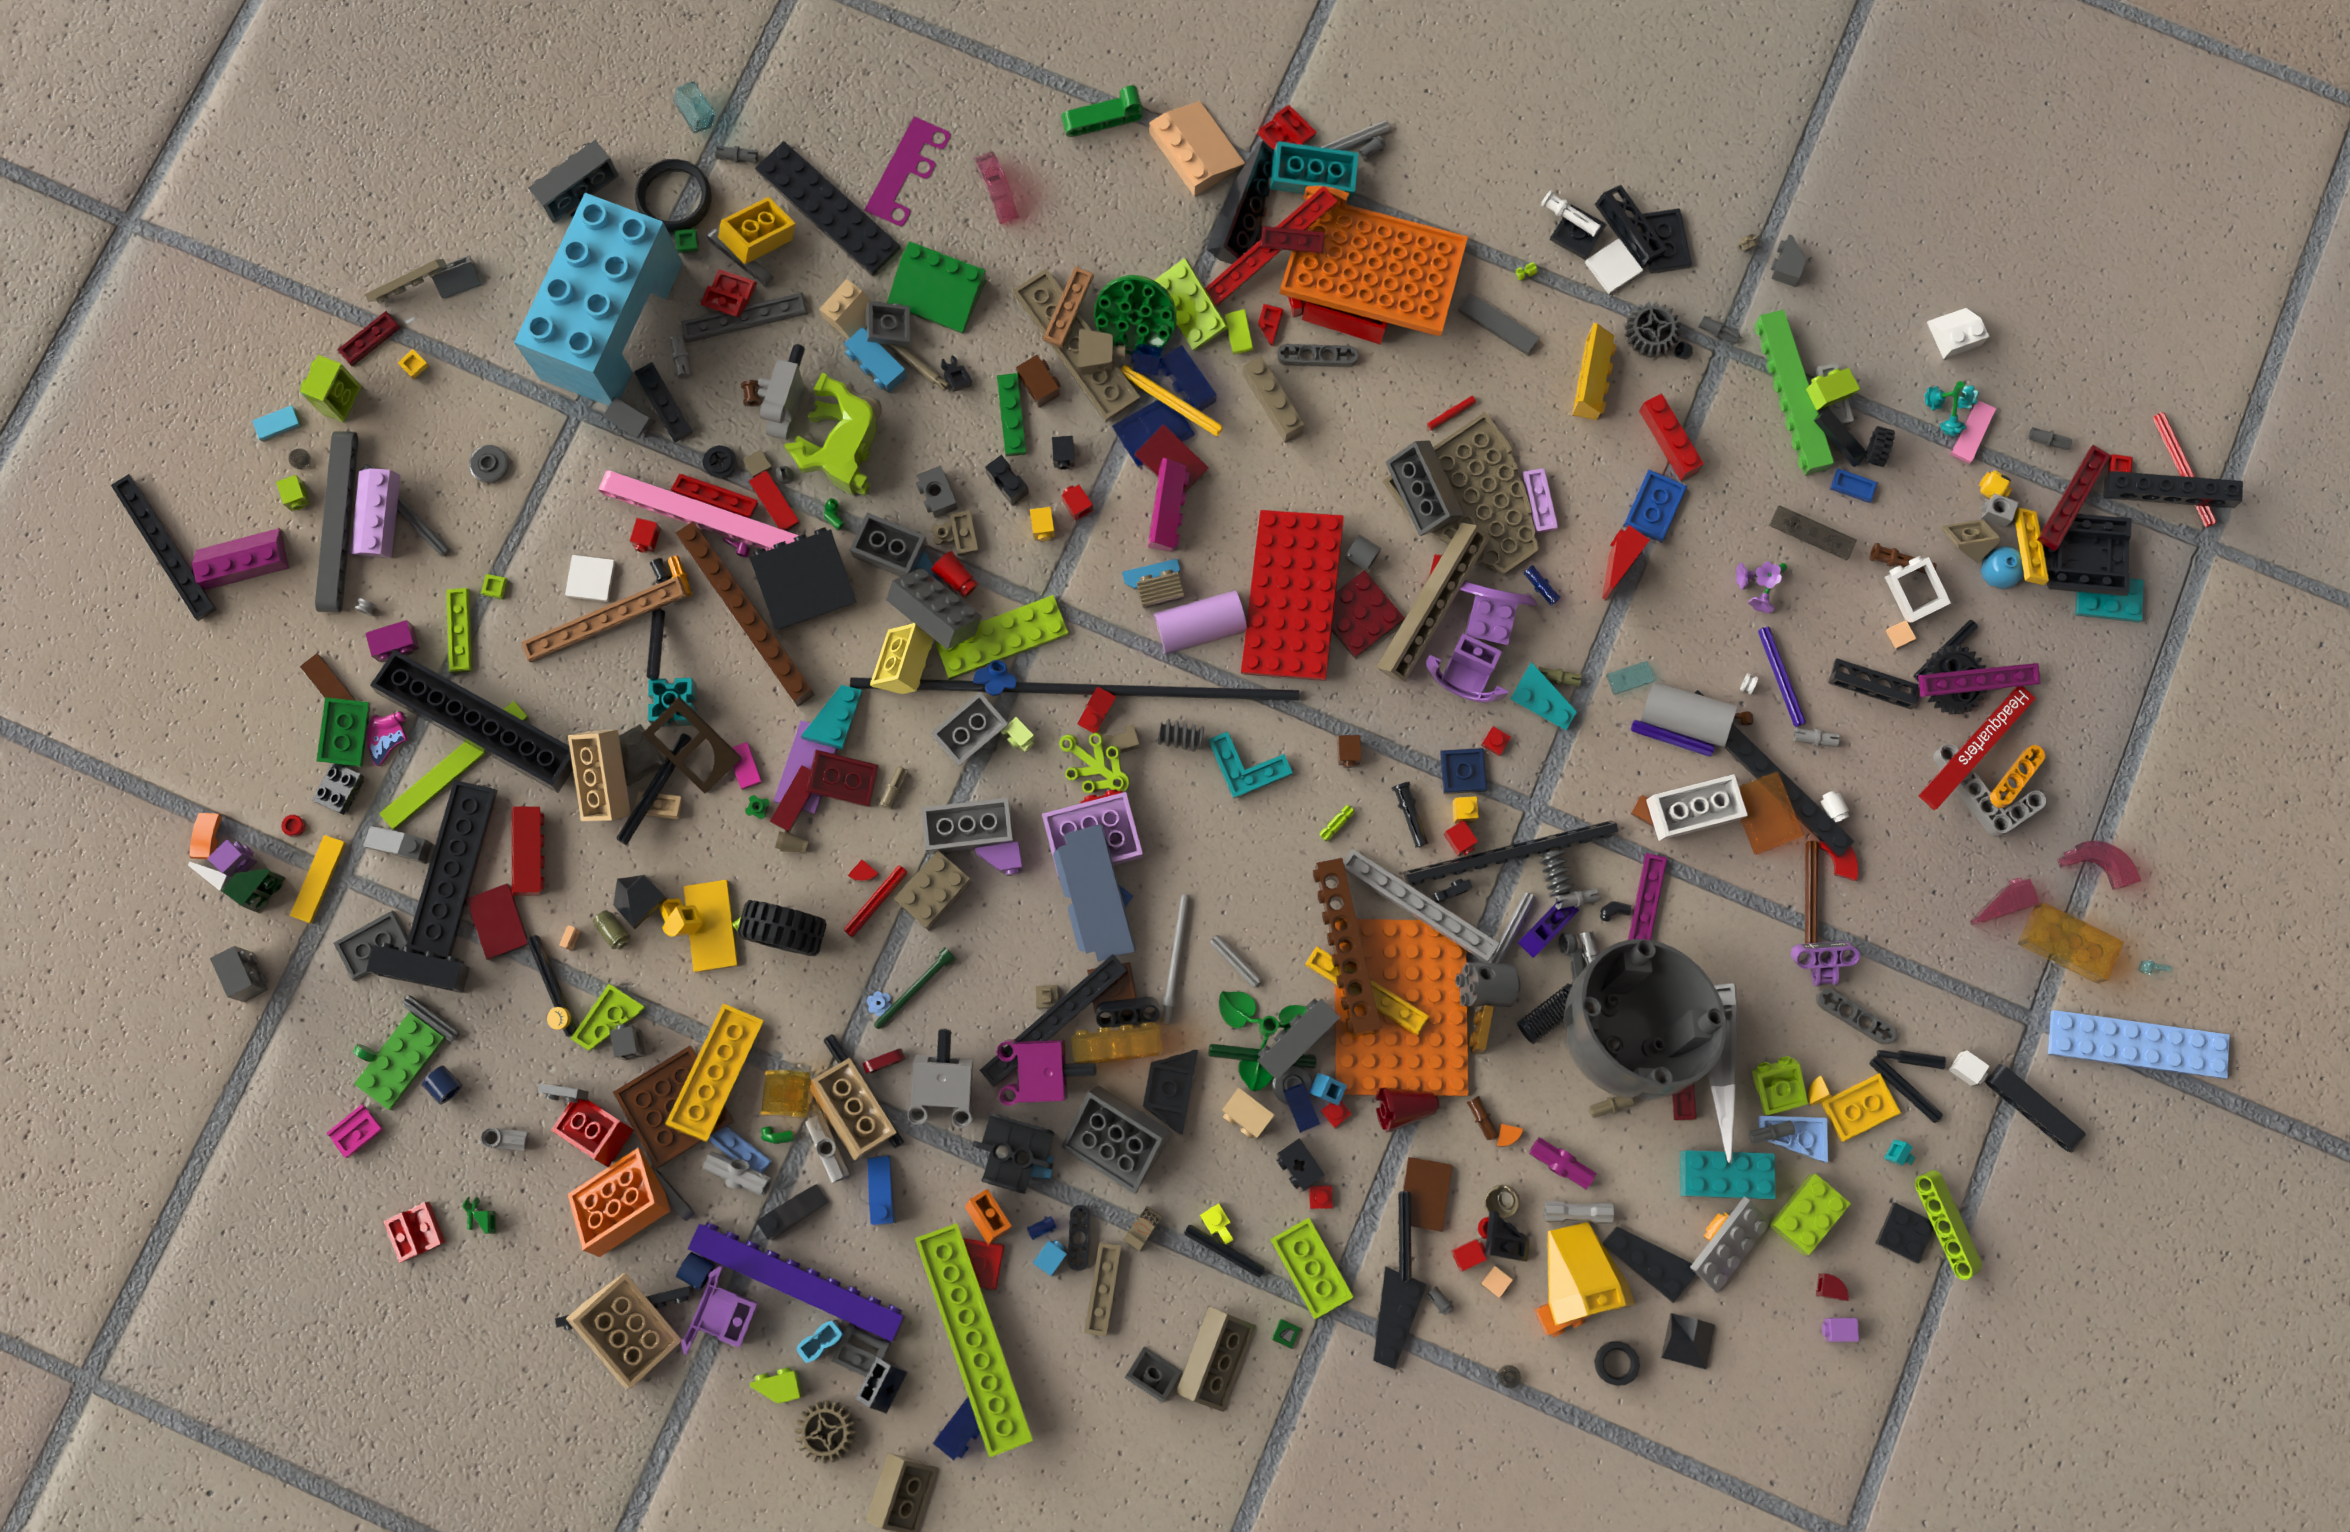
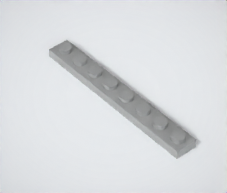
M1354 849L1344 860L1345 871L1485 963H1488L1499 947L1498 942Z

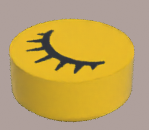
M563 1007L551 1009L547 1016L549 1026L553 1029H565L571 1022L570 1012Z

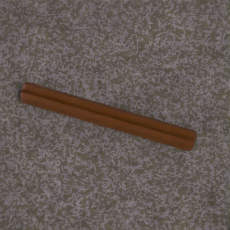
M1817 841L1806 842L1805 944L1818 943L1819 843Z

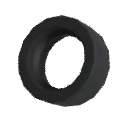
M1618 1341L1608 1342L1601 1346L1594 1360L1595 1370L1599 1377L1606 1383L1616 1386L1627 1385L1632 1382L1638 1375L1640 1368L1639 1357L1636 1351L1630 1345ZM1612 1350H1621L1630 1359V1369L1622 1377H1613L1604 1368L1605 1356Z

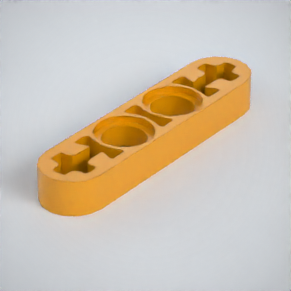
M2031 745L2025 749L1991 792L1990 800L1995 807L2004 808L2012 803L2045 759V752L2040 746ZM2033 753H2034V754H2035L2034 760H2032V761L2028 760V759H2030V758L2033 756ZM2019 765H2023L2026 768L2027 774H2023L2020 771ZM2009 778L2015 781L2016 788L2009 785ZM2006 792L2007 794H2005L2001 800V793Z

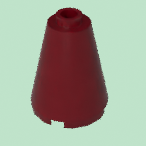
M1383 1087L1379 1088L1376 1093V1101L1380 1100V1107L1376 1108L1379 1124L1383 1130H1386L1385 1132H1392L1434 1115L1440 1107L1439 1098L1433 1092Z

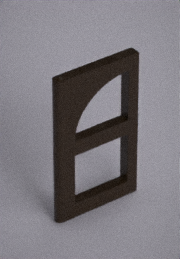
M681 697L676 698L642 733L704 794L742 758ZM679 711L699 733L675 755L654 734ZM707 739L714 751V766L709 777L703 782L682 761Z

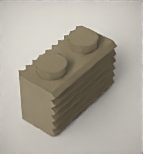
M1167 570L1160 572L1161 576L1153 578L1152 575L1140 577V581L1136 585L1142 608L1183 599L1184 594L1179 573Z

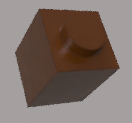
M1339 735L1337 739L1338 765H1343L1344 768H1355L1361 762L1360 735Z

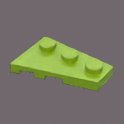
M608 984L571 1037V1040L588 1051H592L610 1037V1031L616 1030L617 1025L627 1024L645 1010L646 1007L613 985Z

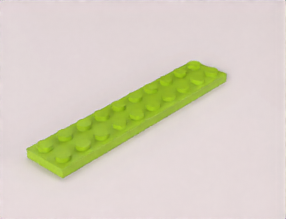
M958 1223L914 1238L989 1458L1032 1442L1033 1439Z

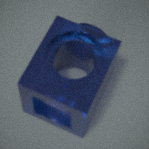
M1138 344L1137 350H1133L1131 356V363H1134L1133 371L1158 376L1163 348Z

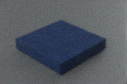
M1483 748L1440 751L1443 794L1487 791Z

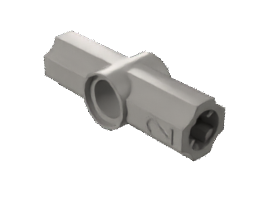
M820 1114L805 1121L816 1146V1151L821 1157L831 1182L835 1183L849 1176L850 1173L824 1115ZM830 1142L833 1150L830 1154L825 1155L822 1151V1146Z
M712 1151L704 1162L703 1168L705 1171L725 1179L726 1185L730 1188H745L763 1197L771 1186V1178L750 1169L749 1163L745 1160H730Z

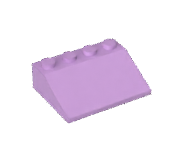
M1126 792L1042 814L1052 856L1058 850V847L1066 845L1064 834L1103 824L1113 866L1143 858Z

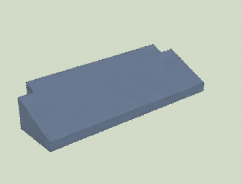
M1103 824L1064 834L1066 845L1058 847V850L1053 853L1063 894L1067 898L1071 897L1072 904L1068 906V913L1078 949L1086 954L1095 952L1098 962L1106 960L1112 954L1117 957L1136 951Z

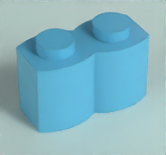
M836 1320L828 1321L822 1324L814 1335L802 1340L797 1346L796 1351L805 1363L815 1361L825 1353L827 1347L839 1343L845 1332Z

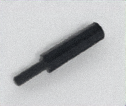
M1883 1050L1877 1051L1878 1056L1897 1059L1898 1063L1944 1070L1946 1065V1058L1942 1056L1902 1050L1898 1053Z

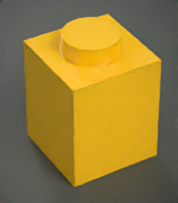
M1051 507L1030 509L1034 540L1048 541L1051 537H1055Z
M1460 797L1453 800L1454 824H1458L1462 820L1466 823H1475L1479 818L1477 797Z

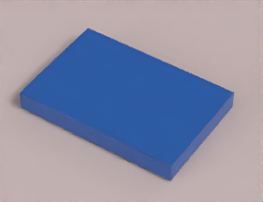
M1648 470L1623 526L1627 528L1630 525L1641 534L1662 543L1687 486L1652 470Z

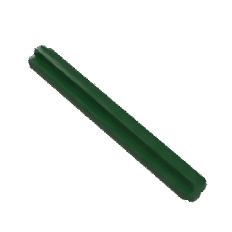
M1210 1044L1208 1054L1210 1057L1258 1062L1257 1060L1260 1058L1258 1053L1262 1049ZM1303 1054L1292 1066L1315 1068L1316 1056Z

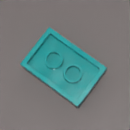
M2130 578L2128 596L2076 592L2075 615L2139 623L2142 621L2144 580Z

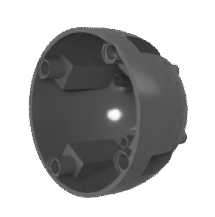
M1646 939L1626 940L1603 950L1579 974L1568 994L1565 1005L1564 1023L1568 1030L1565 1044L1579 1070L1593 1084L1618 1097L1632 1098L1638 1096L1646 1100H1655L1677 1094L1697 1082L1714 1067L1725 1045V1012L1720 996L1712 981L1684 953L1657 941Z

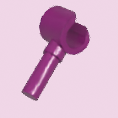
M727 537L723 538V542L737 548V555L748 557L750 548L744 542L738 543Z

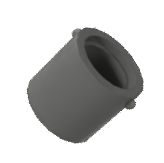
M1359 535L1345 558L1368 571L1379 555L1381 548Z

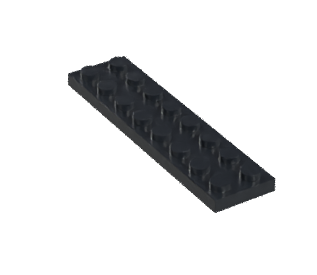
M785 141L779 144L755 167L756 172L871 276L901 249L900 245Z
M454 780L406 944L407 948L424 953H435L446 958L447 956L451 957L466 905V898H468L498 790Z

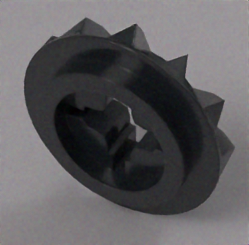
M723 445L710 448L703 457L705 471L710 476L717 477L718 479L720 477H728L734 471L737 464L734 452L729 447ZM717 455L721 460H725L723 462L724 468L715 465L717 463Z

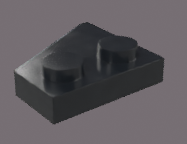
M1489 1211L1485 1255L1527 1262L1530 1239L1523 1233L1518 1232L1516 1227L1510 1222L1504 1221L1498 1212Z

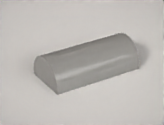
M1654 681L1641 721L1725 748L1738 706Z

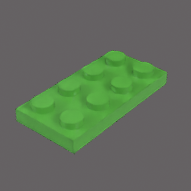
M409 1012L354 1085L388 1110H392L446 1038L416 1015Z

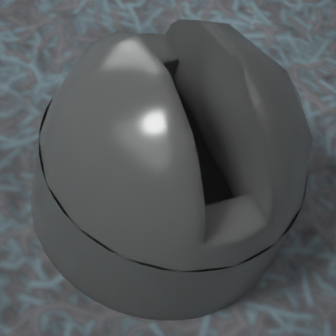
M781 466L776 471V477L782 484H788L794 478L793 471L788 466ZM783 470H785L787 478L784 479L782 475Z

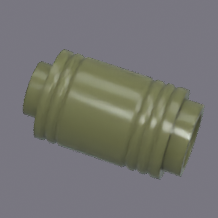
M604 910L593 919L595 928L612 949L617 948L620 950L629 943L630 935L612 912Z

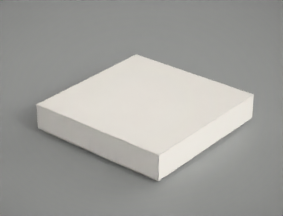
M1617 239L1585 261L1587 267L1608 294H1611L1643 272L1641 266L1620 239Z
M572 555L565 596L568 598L609 602L616 562L610 559Z

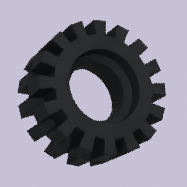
M1880 426L1875 428L1870 438V443H1868L1867 455L1865 457L1866 463L1884 467L1892 451L1895 430Z

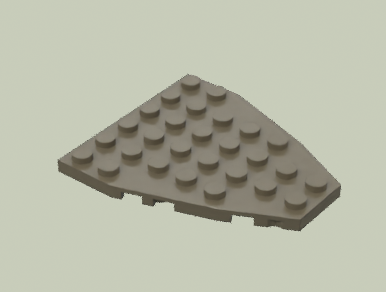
M1484 412L1433 447L1463 510L1464 516L1450 525L1431 533L1449 545L1461 523L1478 526L1490 536V539L1476 562L1504 576L1538 553L1539 549L1535 539L1536 532L1531 517V505L1523 481L1520 480L1518 467L1511 453V446L1487 413ZM1390 475L1383 480V483L1407 516L1410 517L1397 486Z

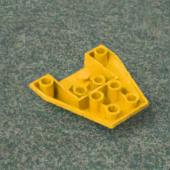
M1589 1222L1548 1231V1296L1555 1325L1635 1305L1629 1283Z

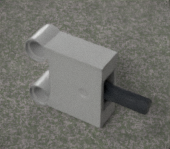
M800 344L793 345L788 362L777 359L771 379L760 377L758 380L759 386H763V388H759L758 395L765 397L760 409V418L768 420L766 426V435L785 440H788L790 437L792 425L805 387L799 370L805 347Z
M947 1028L939 1029L937 1056L916 1055L914 1058L912 1099L908 1111V1119L913 1124L920 1125L927 1120L930 1106L955 1107L952 1121L957 1127L965 1128L972 1121L974 1107L971 1104L974 1059L950 1057L951 1030ZM919 1108L923 1110L924 1114L919 1115L915 1113L914 1109ZM966 1112L968 1117L963 1118L958 1113Z

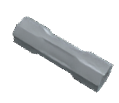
M1545 1201L1544 1203L1545 1222L1585 1221L1595 1224H1613L1614 1208L1613 1204L1610 1203L1566 1204L1556 1201Z

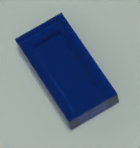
M1304 1083L1283 1091L1300 1133L1320 1125Z

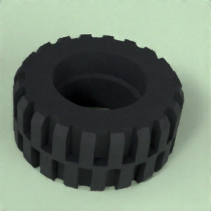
M748 900L744 905L737 933L739 938L815 957L820 952L827 924L823 918L766 902Z

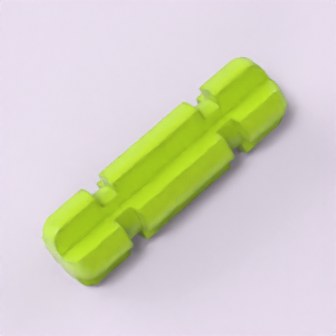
M1346 805L1341 810V813H1338L1331 820L1327 828L1320 832V837L1328 842L1333 837V833L1336 834L1347 822V819L1354 815L1355 811L1349 805Z

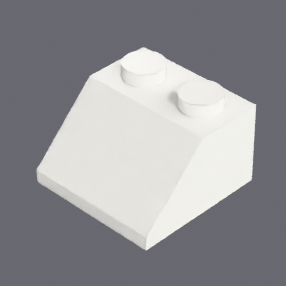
M1967 308L1927 322L1943 359L1980 347L1989 338L1982 319Z

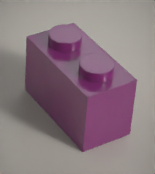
M407 620L365 633L371 656L378 662H386L394 650L406 656L412 654L414 650L420 649L414 627Z

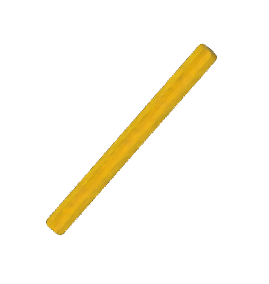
M1123 365L1120 369L1127 380L1213 435L1219 436L1223 431L1221 424L1130 366Z

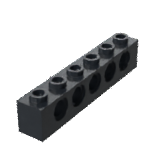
M2110 471L2104 478L2103 498L2235 508L2242 502L2243 481L2118 471Z

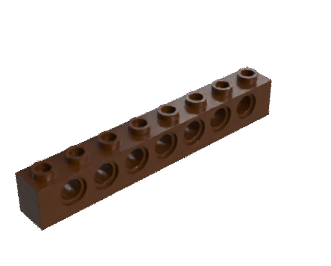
M1343 858L1316 863L1315 870H1313L1314 882H1318L1320 887L1317 895L1319 903L1324 905L1325 912H1322L1324 925L1328 924L1330 932L1327 933L1328 945L1333 946L1334 950L1331 958L1333 967L1338 968L1339 975L1336 976L1339 989L1342 988L1344 997H1341V1004L1343 1010H1347L1349 1017L1346 1019L1348 1032L1352 1031L1353 1037L1379 1032L1381 1029ZM1327 880H1334L1337 887L1329 888L1325 882ZM1339 901L1342 908L1338 910L1333 909L1330 902ZM1343 922L1347 929L1340 931L1335 927V923ZM1348 943L1351 946V951H1342L1340 944ZM1352 964L1355 966L1356 972L1350 974L1346 972L1344 966ZM1356 985L1360 988L1361 993L1353 995L1349 987ZM1354 1008H1364L1366 1015L1363 1017L1357 1016Z

